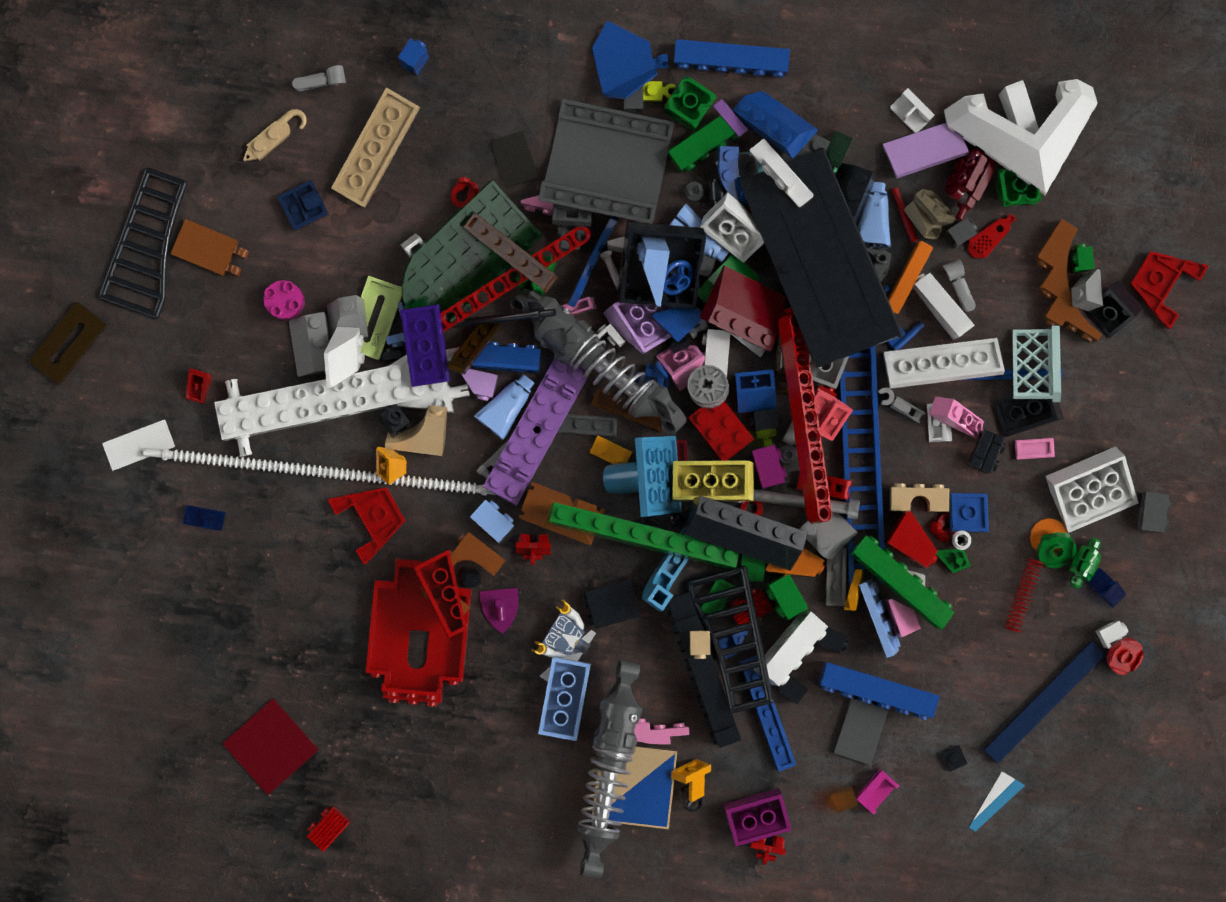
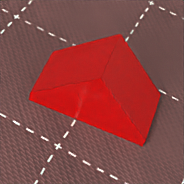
M190 368L185 399L204 404L213 376Z

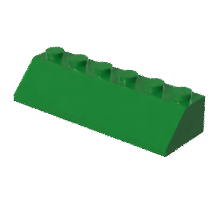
M865 535L849 554L936 630H943L955 613L951 610L953 606L945 599L941 601L936 597L938 593L931 587L926 588L921 584L923 580L916 574L912 576L907 571L909 568L903 562L899 561L897 563L892 558L894 555L888 549L882 550L878 546L879 542L873 536L867 537Z

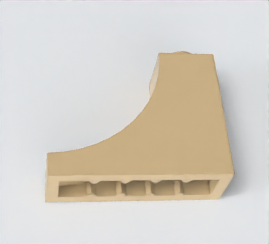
M428 405L427 413L419 424L405 430L394 438L388 433L385 448L442 456L445 446L447 407Z

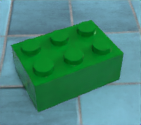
M783 574L765 584L766 589L764 592L769 600L774 601L776 606L773 608L778 617L789 620L808 609L790 574Z

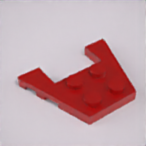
M1150 251L1132 279L1130 286L1169 330L1180 314L1165 306L1163 302L1180 274L1184 272L1193 279L1200 281L1209 266Z
M387 487L328 499L336 515L354 506L373 540L356 550L364 565L377 554L406 522Z

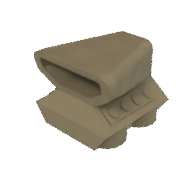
M920 190L915 194L914 200L904 209V212L922 236L928 239H937L942 232V226L953 224L956 220L955 214L945 206L942 199L932 190Z

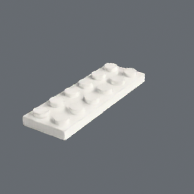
M997 338L883 353L890 389L1003 375L1005 371Z

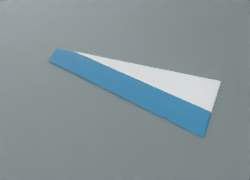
M1001 772L969 828L976 832L1025 785L1006 773Z

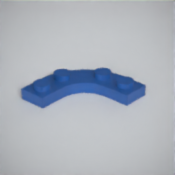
M718 146L717 169L721 185L736 200L748 205L739 180L742 179L738 171L739 147Z

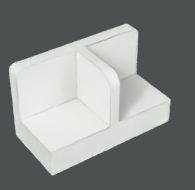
M908 88L890 106V109L914 133L919 132L934 117V114Z

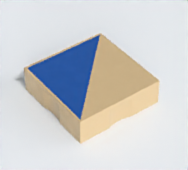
M636 747L634 755L630 757L633 761L627 762L626 770L630 771L631 774H617L616 781L626 783L628 787H614L613 794L624 796L626 799H612L611 807L622 809L624 812H610L609 820L627 825L669 829L674 787L671 771L676 769L677 750L658 747Z

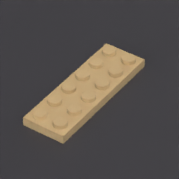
M386 88L331 188L362 207H366L417 115L420 106Z

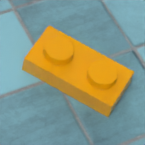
M597 436L589 452L611 464L627 463L632 454L631 451L600 436Z

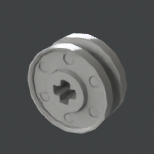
M703 365L691 373L688 379V391L691 399L698 406L714 408L726 400L729 393V384L725 373L720 368L713 365ZM708 384V385L711 386L712 388H711V389H708L707 387L705 388V385Z

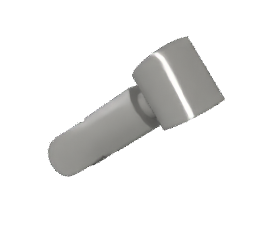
M332 66L326 70V74L323 72L307 77L295 78L292 85L297 91H305L328 86V84L329 86L345 84L343 66Z
M957 259L943 265L950 281L954 280L952 285L963 310L966 312L974 310L976 305L973 297L970 294L965 278L961 279L965 275L961 260Z
M883 387L877 390L879 394H887V399L881 400L879 404H891L890 407L917 423L921 422L919 420L922 414L925 415L924 411L898 396L894 398V392L890 388ZM911 408L916 410L913 416L909 415Z

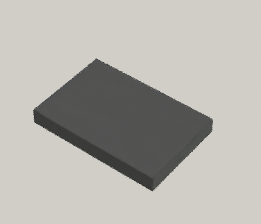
M851 698L833 753L871 765L888 710Z

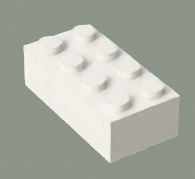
M811 611L799 613L765 654L771 685H784L789 680L790 676L788 675L791 671H795L802 664L801 659L813 651L815 642L817 640L820 641L827 632L825 630L828 626ZM759 667L754 668L753 670L760 675Z

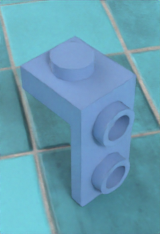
M402 302L398 303L399 311L406 309L405 306L403 307ZM404 333L387 336L388 346L393 348L404 346Z

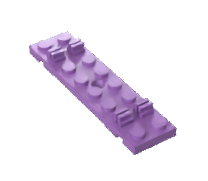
M554 358L483 488L516 506L518 505L589 375L583 377L585 373L583 369L578 368L574 370V366L570 367L566 363L562 364ZM538 426L540 427L541 431L539 433H535L533 431V428Z

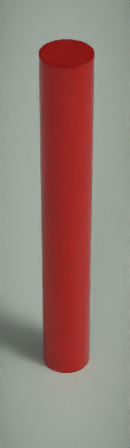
M897 187L892 189L891 192L910 242L914 243L918 239L910 218L904 212L906 207Z

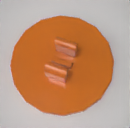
M1056 519L1040 520L1031 530V545L1037 552L1038 544L1041 542L1040 539L1043 535L1056 532L1067 533V529ZM1061 548L1054 549V553H1057V551Z

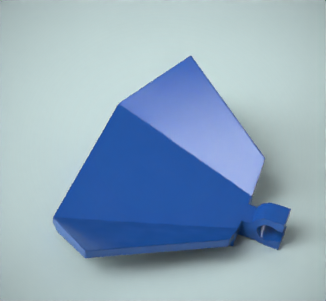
M609 21L605 23L592 47L599 83L605 97L627 99L658 75L656 69L668 68L667 54L659 55L653 59L649 41Z

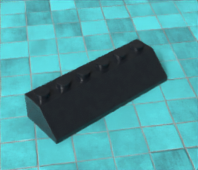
M701 495L693 500L683 535L791 571L803 551L808 532Z

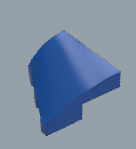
M675 307L654 313L652 317L676 342H679L702 320L699 318L702 311L697 307L696 309Z

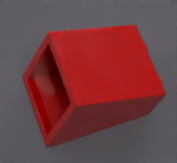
M909 510L903 511L885 539L884 545L921 568L932 567L938 558L936 556L937 549L912 512Z

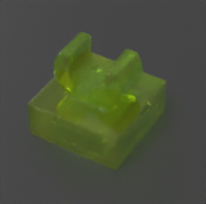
M776 428L755 432L756 439H763L764 447L772 446L771 437L777 436Z

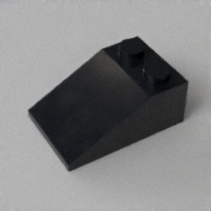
M1044 384L1037 388L1041 393H1049V388ZM1027 389V390H1024V391H1021V392H1018V393H1026V392H1027L1028 390H1030V389ZM1013 395L993 401L1004 437L1064 419L1059 402H1053V399H1014Z

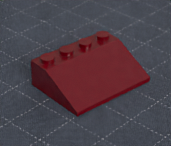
M723 265L699 318L771 352L779 335L778 321L783 316L787 297Z

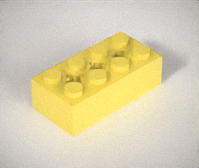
M673 461L672 500L677 502H693L695 497L702 495L719 502H753L754 463L751 461ZM715 478L716 483L713 485L710 482ZM734 478L735 483H733V485L729 484V481L733 480ZM697 479V483L695 485L692 484V481Z

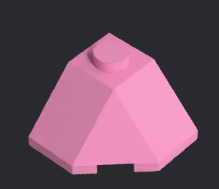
M690 345L688 348L674 354L668 348L656 356L679 391L688 387V379L691 373L696 368L701 367L705 360L704 355L696 345Z

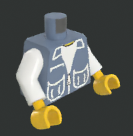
M562 600L565 604L563 608L556 606L561 613L543 642H534L539 645V648L537 650L532 649V652L551 658H565L568 654L571 655L574 649L583 654L587 652L591 644L581 639L585 633L583 630L584 623L579 613L570 607L565 600Z

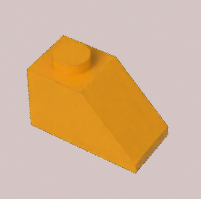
M376 448V474L390 485L406 474L407 462L404 456L399 455L392 449Z

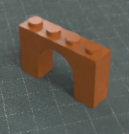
M470 532L467 535L463 533L457 540L459 545L455 550L450 549L452 566L460 561L471 560L493 576L506 562L505 559ZM421 587L423 590L421 594L428 599L424 589ZM460 599L465 615L470 606Z

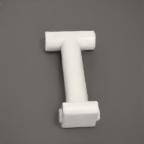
M608 250L601 253L600 258L605 261L615 287L618 290L619 274L611 258L612 251Z

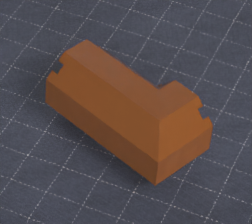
M532 482L531 486L534 489H529L521 509L525 513L524 516L519 515V519L591 546L595 537L593 535L545 524L549 506L556 502L603 514L605 509L601 508L600 511H597V506L577 498L575 501H571V496Z

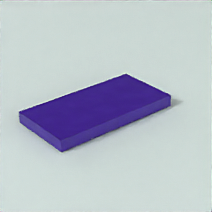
M439 304L400 310L411 387L449 382L450 375L447 368L448 362Z

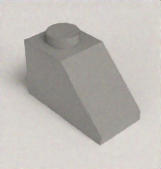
M1099 269L1083 275L1071 288L1073 307L1091 311L1103 306L1101 273Z

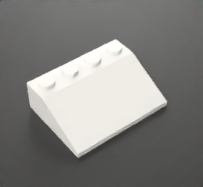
M1117 447L1108 449L1046 476L1051 495L1068 533L1138 504L1125 455Z

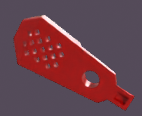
M1012 213L1006 219H998L969 239L968 252L973 258H986L1011 230L1010 224L1016 220ZM1001 226L1003 228V231L998 232L996 230V227Z

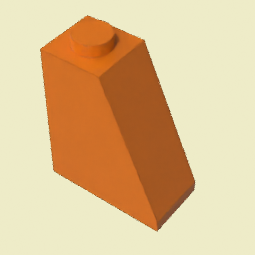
M803 548L791 571L767 564L764 570L767 572L815 577L816 574L820 575L825 567L823 565L825 560Z

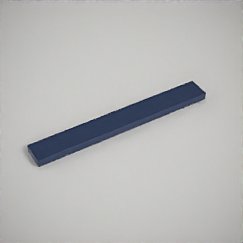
M1090 641L983 750L998 764L1106 654L1093 641Z

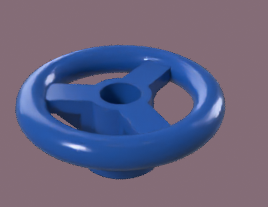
M677 260L667 266L664 293L677 295L689 287L693 279V267L689 262ZM675 267H677L676 272L671 277L667 278L669 272ZM684 267L688 270V276L684 274ZM673 284L677 289H669L667 285Z

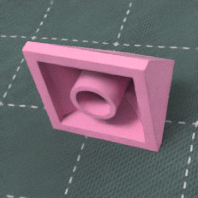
M886 598L883 600L896 636L903 637L921 629L913 609L893 599Z

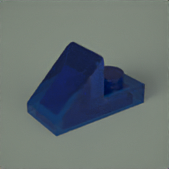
M1100 567L1095 571L1090 581H1086L1112 608L1126 595L1118 581H1113Z

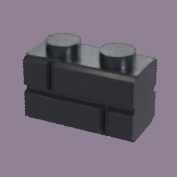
M983 429L980 432L967 466L986 474H991L992 471L995 472L999 465L998 455L999 453L1002 454L1006 447V443H1004L1005 437Z

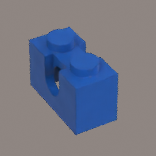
M410 38L398 56L400 65L418 76L429 59L427 49L425 48L426 45L418 39L414 41Z

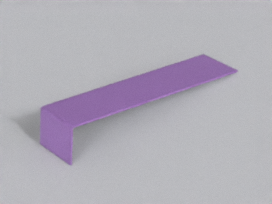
M723 99L714 105L715 109L739 137L748 130Z

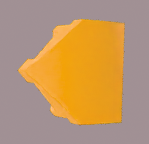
M855 569L844 610L856 611L861 594L859 585L864 582L863 570Z

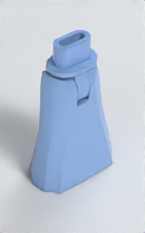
M874 182L858 221L857 227L866 247H869L870 243H873V248L886 249L891 247L889 206L885 183Z
M685 204L670 225L700 228L702 220L690 206ZM706 233L704 256L716 258L722 262L729 251Z
M522 374L518 380L515 379L493 400L479 410L474 417L486 428L489 427L490 431L497 437L504 440L517 415L531 393V387L535 383Z

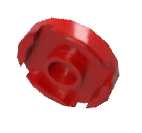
M1123 638L1114 643L1107 654L1109 668L1120 675L1128 674L1127 672L1136 670L1144 657L1142 645L1133 638Z

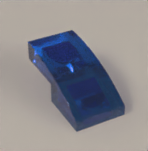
M186 505L183 524L222 531L225 512Z

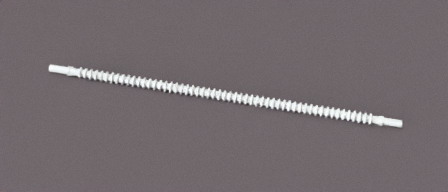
M144 448L143 456L159 457L162 460L174 459V461H177L179 459L180 462L185 460L186 463L188 461L191 463L196 461L197 464L199 462L202 464L206 462L207 465L212 463L213 466L216 464L221 466L223 464L224 467L229 465L231 468L234 465L235 468L240 466L241 469L243 467H246V469L251 467L252 470L257 468L258 471L260 469L263 471L268 469L269 472L271 470L274 472L278 470L279 473L284 471L285 474L287 472H290V474L295 472L296 475L298 473H301V475L306 473L307 476L312 474L313 477L315 475H318V477L323 475L324 478L329 476L330 479L332 477L335 479L340 477V480L343 478L348 480L350 478L351 481L356 479L357 482L359 480H362V482L367 480L368 483L370 481H373V483L378 481L379 484L381 482H384L385 485L387 484L376 472L374 474L371 471L366 473L365 470L363 472H360V470L355 472L354 469L352 471H349V469L345 471L343 468L338 470L337 467L335 469L332 467L327 469V466L324 468L321 466L316 467V465L311 467L310 464L308 466H305V464L300 466L299 463L294 465L293 462L291 464H288V462L283 464L282 461L280 463H277V461L273 463L271 460L266 462L265 459L263 461L261 459L256 461L255 458L252 460L247 458L245 460L244 457L239 459L238 456L236 458H233V456L228 458L227 455L222 457L221 454L219 456L216 454L211 456L210 453L208 455L205 453L201 455L200 452L195 454L194 451L191 453L186 451L184 453L183 450L178 452V450L170 451L166 448L163 450ZM403 475L393 482L396 486L398 484H401V486L405 484L407 487L412 485V488L414 486H417V488L422 486L423 489L428 487L429 490L431 488H434V490L439 488L440 491L442 489H445V491L450 489L451 492L456 490L457 493L459 491H462V493L467 491V494L473 492V494L480 493L485 496L487 494L496 495L483 488V485H476V483L471 485L470 482L465 484L464 481L463 483L459 481L454 483V480L451 482L446 480L444 482L443 479L440 481L437 478L435 480H432V478L427 480L426 477L421 479L420 476L418 478H415V476L410 478L409 475L407 477Z

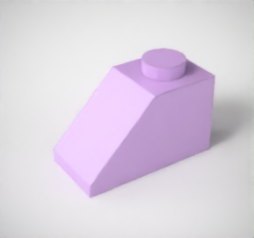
M469 369L465 375L462 374L474 395H478L477 399L488 401L489 398L493 399L498 375Z

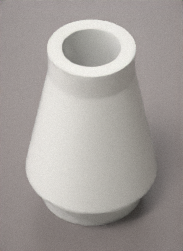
M958 531L953 535L952 543L955 548L965 550L971 544V536L966 531ZM958 537H960V538L962 539L961 544H958V543H957V542H958V539H957Z

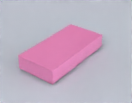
M1054 438L1014 441L1016 460L1055 457Z

